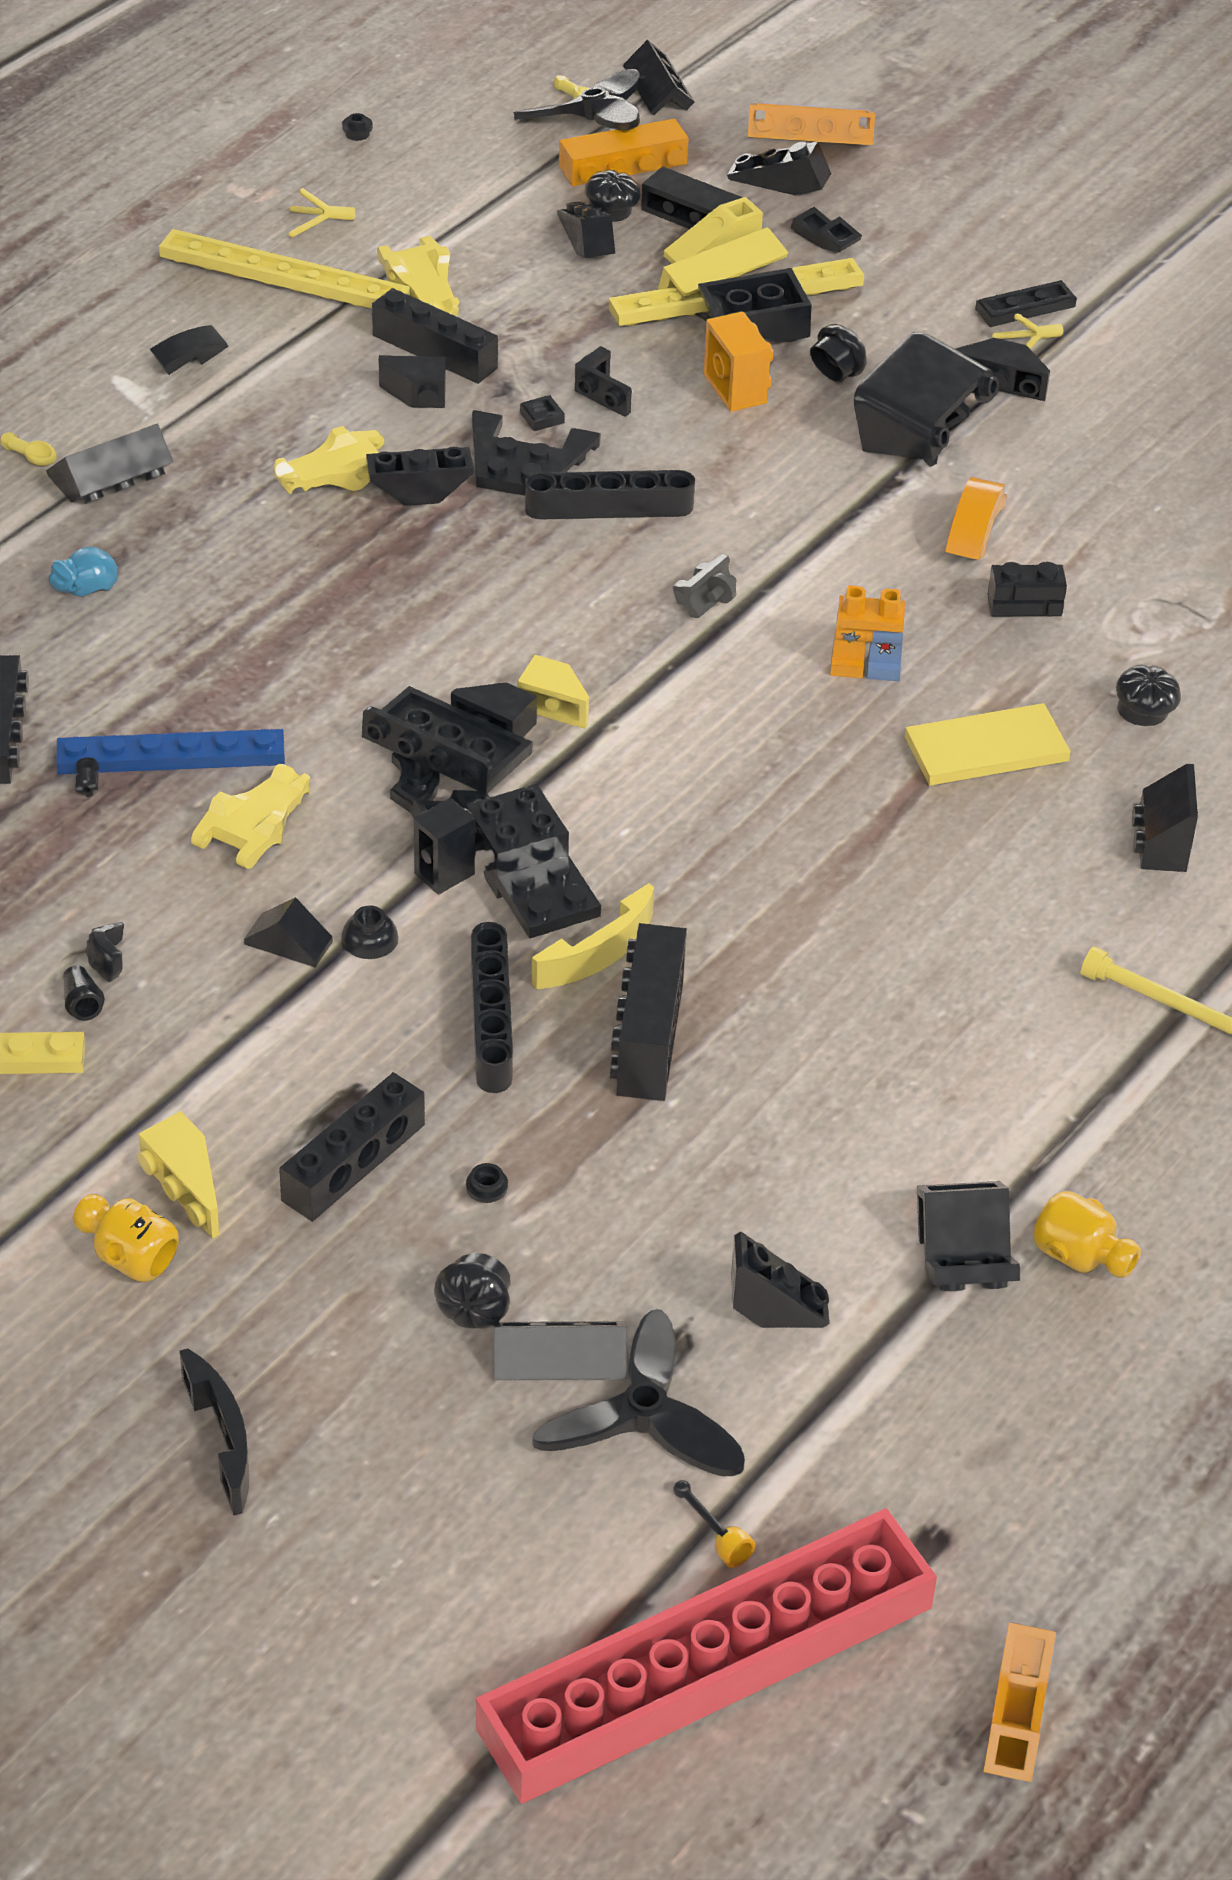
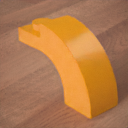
M971 477L968 480L955 512L945 552L977 560L985 556L994 520L998 512L1005 508L1007 494H1003L1005 484Z
M1009 1622L983 1772L1032 1782L1056 1631Z

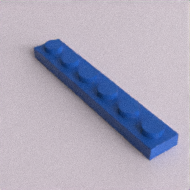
M283 729L227 730L57 738V773L78 774L76 771L77 761L84 757L97 760L99 763L97 773L285 765Z

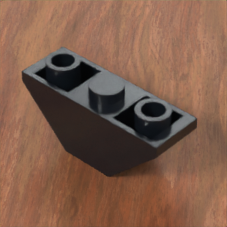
M991 338L955 348L991 369L999 382L998 391L1041 401L1046 400L1050 370L1027 345Z
M470 447L415 449L413 451L400 452L383 451L366 454L370 482L404 506L439 504L474 474Z
M740 1231L734 1235L731 1267L734 1310L761 1328H824L830 1324L829 1296L822 1284L813 1281L798 1271L791 1263L785 1262L769 1251L763 1244L757 1243Z

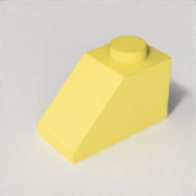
M534 655L518 680V688L537 696V715L586 729L589 717V696L570 665Z

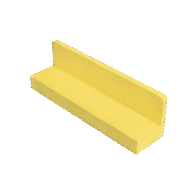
M766 227L663 267L658 290L677 287L683 296H689L699 292V283L740 276L786 258L788 251L771 230Z

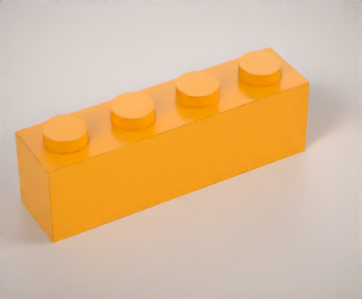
M674 118L638 125L630 130L615 129L562 139L559 141V167L571 186L586 184L592 175L605 170H616L619 173L623 172L628 175L655 171L662 166L671 168L686 165L689 138Z

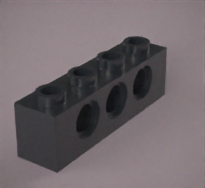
M392 1072L279 1167L281 1201L313 1222L425 1126V1092Z

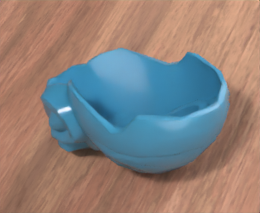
M91 546L83 547L74 551L68 559L55 560L53 562L49 583L52 588L59 592L83 597L99 589L110 590L117 581L118 567L114 559L102 549Z

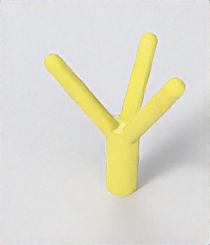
M301 188L299 193L319 208L290 206L289 210L291 212L316 214L319 216L290 231L289 237L293 238L326 219L354 220L355 208L328 206Z
M1015 314L1014 318L1030 330L997 332L992 334V338L1031 337L1025 344L1031 349L1039 339L1061 337L1063 335V327L1061 324L1037 326L1022 315Z

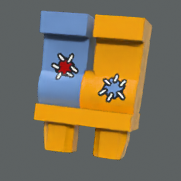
M849 585L844 596H839L830 676L863 678L866 642H868L870 647L867 679L900 681L905 601L901 600L899 589L885 588L881 591L880 599L866 598V589L862 586Z

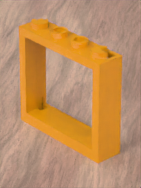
M750 103L748 137L873 145L875 112ZM756 110L765 111V119H756ZM859 117H867L866 126H859Z

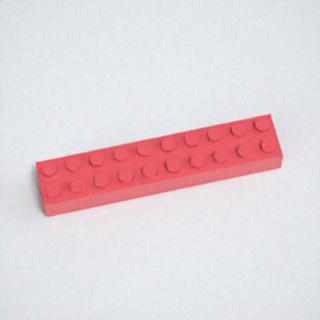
M885 1508L477 1697L476 1731L519 1802L523 1804L932 1609L937 1576L889 1510Z

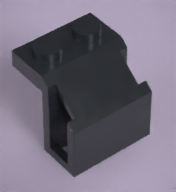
M1001 1181L917 1185L918 1237L920 1244H924L927 1278L935 1286H939V1289L942 1291L965 1290V1284L982 1283L983 1288L1001 1289L1008 1287L1009 1281H1020V1264L1011 1256L1009 1188Z

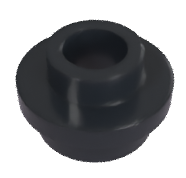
M353 113L342 121V129L348 139L361 141L370 136L373 122L364 114Z
M482 1163L475 1166L466 1179L468 1195L478 1202H496L503 1198L508 1190L506 1175L499 1166L492 1163Z

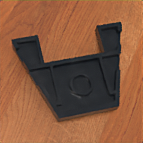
M477 410L472 412L476 487L525 496V481L529 475L544 472H567L572 466H579L585 461L586 453L591 449L595 451L601 443V433L576 428L570 429L563 448L550 447L545 443L533 444L517 441L512 437L500 438L498 435L503 425V415Z

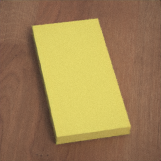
M1044 703L905 728L904 737L929 786L1061 763L1070 759L1071 751Z

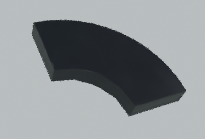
M393 752L392 763L399 769L401 776L399 782L390 789V799L408 812L411 811L415 800L434 801L439 789L440 773Z

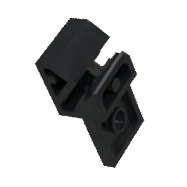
M537 783L466 804V809L472 813L476 821L475 850H485V852L492 850L494 854V862L486 865V870L483 871L485 880L497 899L501 897L505 899L529 939L601 917L600 902L568 855L569 831Z

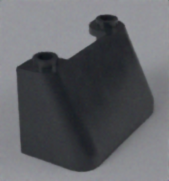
M912 332L856 388L854 410L863 452L933 461L949 442L950 434L946 427L945 419L971 393H974L975 399L978 402H990L998 394V379L991 369L930 334Z

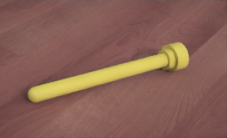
M1093 946L1086 955L1081 967V975L1094 981L1098 978L1105 981L1108 978L1232 1035V1017L1114 964V959L1108 957L1109 953L1098 947Z

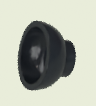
M372 905L357 909L354 915L345 923L341 935L344 949L351 955L362 959H377L388 955L396 948L399 938L397 928L392 919L382 909Z

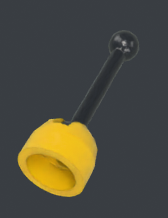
M679 1480L675 1483L673 1487L674 1494L679 1498H685L716 1532L715 1550L720 1559L729 1568H735L744 1564L752 1556L756 1548V1543L750 1535L737 1526H728L724 1529L692 1494L689 1482Z

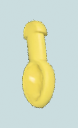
M557 76L553 82L557 90H562L574 99L580 96L583 91L590 89L577 86L565 76Z
M10 432L4 433L0 438V444L4 449L8 451L13 450L25 455L29 463L36 466H48L57 459L56 451L47 442L41 440L27 442L17 438L16 434Z

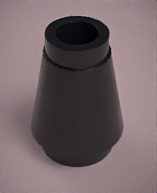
M79 965L69 967L63 974L65 1009L78 1020H91L102 1011L105 1001L104 994L84 967Z

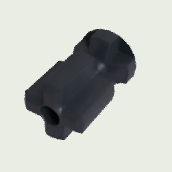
M84 757L78 760L76 764L78 774L76 775L75 790L77 793L84 792L86 797L93 796L94 790H98L99 775L97 771L99 770V763L94 758Z

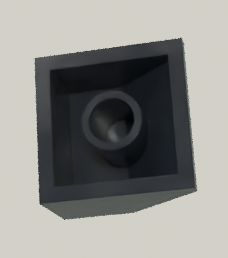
M1185 764L1145 787L1142 791L1140 804L1133 805L1132 827H1138V830H1135L1133 852L1140 853L1141 869L1187 872L1198 820L1194 764Z

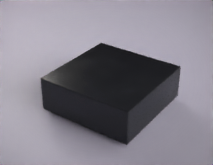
M551 395L520 403V414L533 431L565 423V413Z

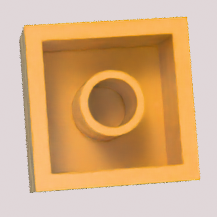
M743 311L707 319L703 372L706 379L730 412L766 404L768 389L771 388V377L769 374L770 362L773 361L771 344L764 340L756 324L752 323Z

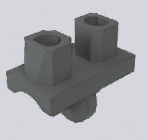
M720 554L710 563H700L695 568L693 577L689 581L680 580L673 586L676 602L688 607L690 617L699 618L717 602L729 603L735 598L737 594V580L729 572L728 565L730 559L728 555Z

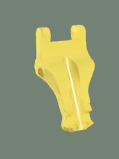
M426 236L419 239L420 246L395 252H392L388 245L377 248L379 263L384 267L389 282L410 286V296L456 317L459 315V299L453 296L448 283L450 252L446 246L441 247L431 236Z
M344 426L334 428L324 444L314 452L289 462L284 458L276 459L274 464L275 477L289 494H292V491L297 487H302L306 492L311 487L316 488L327 484L352 491L363 489L370 482L366 454L379 453L378 449L384 445V438L377 430L349 432Z
M278 764L275 766L271 777L251 791L238 795H228L224 792H219L212 798L209 810L193 831L191 844L205 849L213 837L240 849L236 857L237 865L246 869L253 868L268 848L277 843L282 844L286 819L295 807L301 804L303 795L305 793L310 794L309 782L311 777L306 773L298 775L293 768L284 764Z

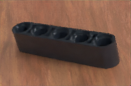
M685 470L534 473L529 475L525 481V512L529 517L540 520L686 516L694 508L695 477Z
M483 922L476 925L471 933L476 1082L481 1090L488 1093H500L507 1090L513 1080L508 942L506 929L496 922Z

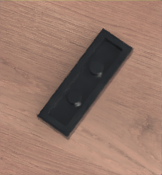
M1062 280L976 300L975 310L989 327L1017 321L1014 318L1015 314H1020L1028 319L1076 307L1077 297Z

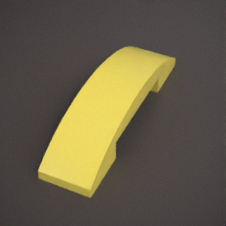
M648 883L621 900L620 917L572 947L566 941L560 939L533 956L531 985L536 989H544L576 982L605 969L627 953L629 938L636 939L639 923L650 924L653 916L654 887Z

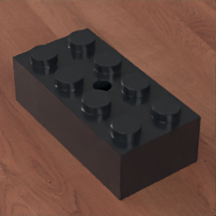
M639 923L636 939L629 938L626 962L632 963V966L624 967L621 991L627 992V995L619 996L616 1021H622V1025L618 1024L613 1027L611 1051H618V1054H612L610 1078L617 1079L616 1096L657 1101L666 1100L684 983L687 928Z

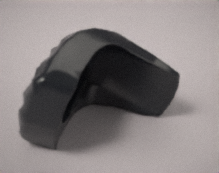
M123 922L93 928L89 934V939L86 941L87 947L85 950L88 963L108 982L118 978L123 969L122 952L115 947L123 938Z

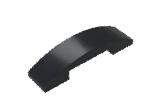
M188 1348L180 1350L182 1380L194 1412L212 1407L228 1451L218 1453L220 1481L233 1516L242 1514L249 1490L247 1435L240 1408L226 1382L208 1362Z

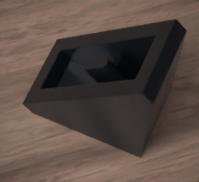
M296 897L263 912L244 938V945L316 968L333 942V936Z

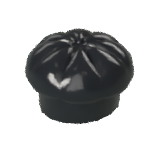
M616 170L597 172L588 179L585 185V195L589 198V204L593 205V208H601L602 212L612 215V222L628 218L632 207L638 203L641 196L640 187L636 181L627 173H619Z
M830 324L823 327L817 335L818 341L810 348V356L815 366L823 375L834 382H842L847 376L854 377L860 375L866 367L867 357L866 348L859 341L858 336L852 330L840 324Z
M1139 664L1125 670L1116 682V692L1119 698L1118 712L1126 721L1134 725L1155 726L1162 723L1168 714L1178 707L1181 701L1178 681L1165 669L1156 665Z
M482 1253L463 1255L455 1263L448 1265L438 1274L434 1287L437 1305L446 1317L452 1319L459 1326L473 1329L492 1327L494 1323H498L508 1312L510 1305L508 1293L511 1284L510 1273L503 1263L490 1255Z

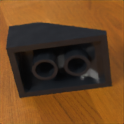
M792 268L698 284V290L712 318L743 311L749 320L756 324L759 333L764 339L779 343L792 342L797 339L808 338L811 335L812 304Z

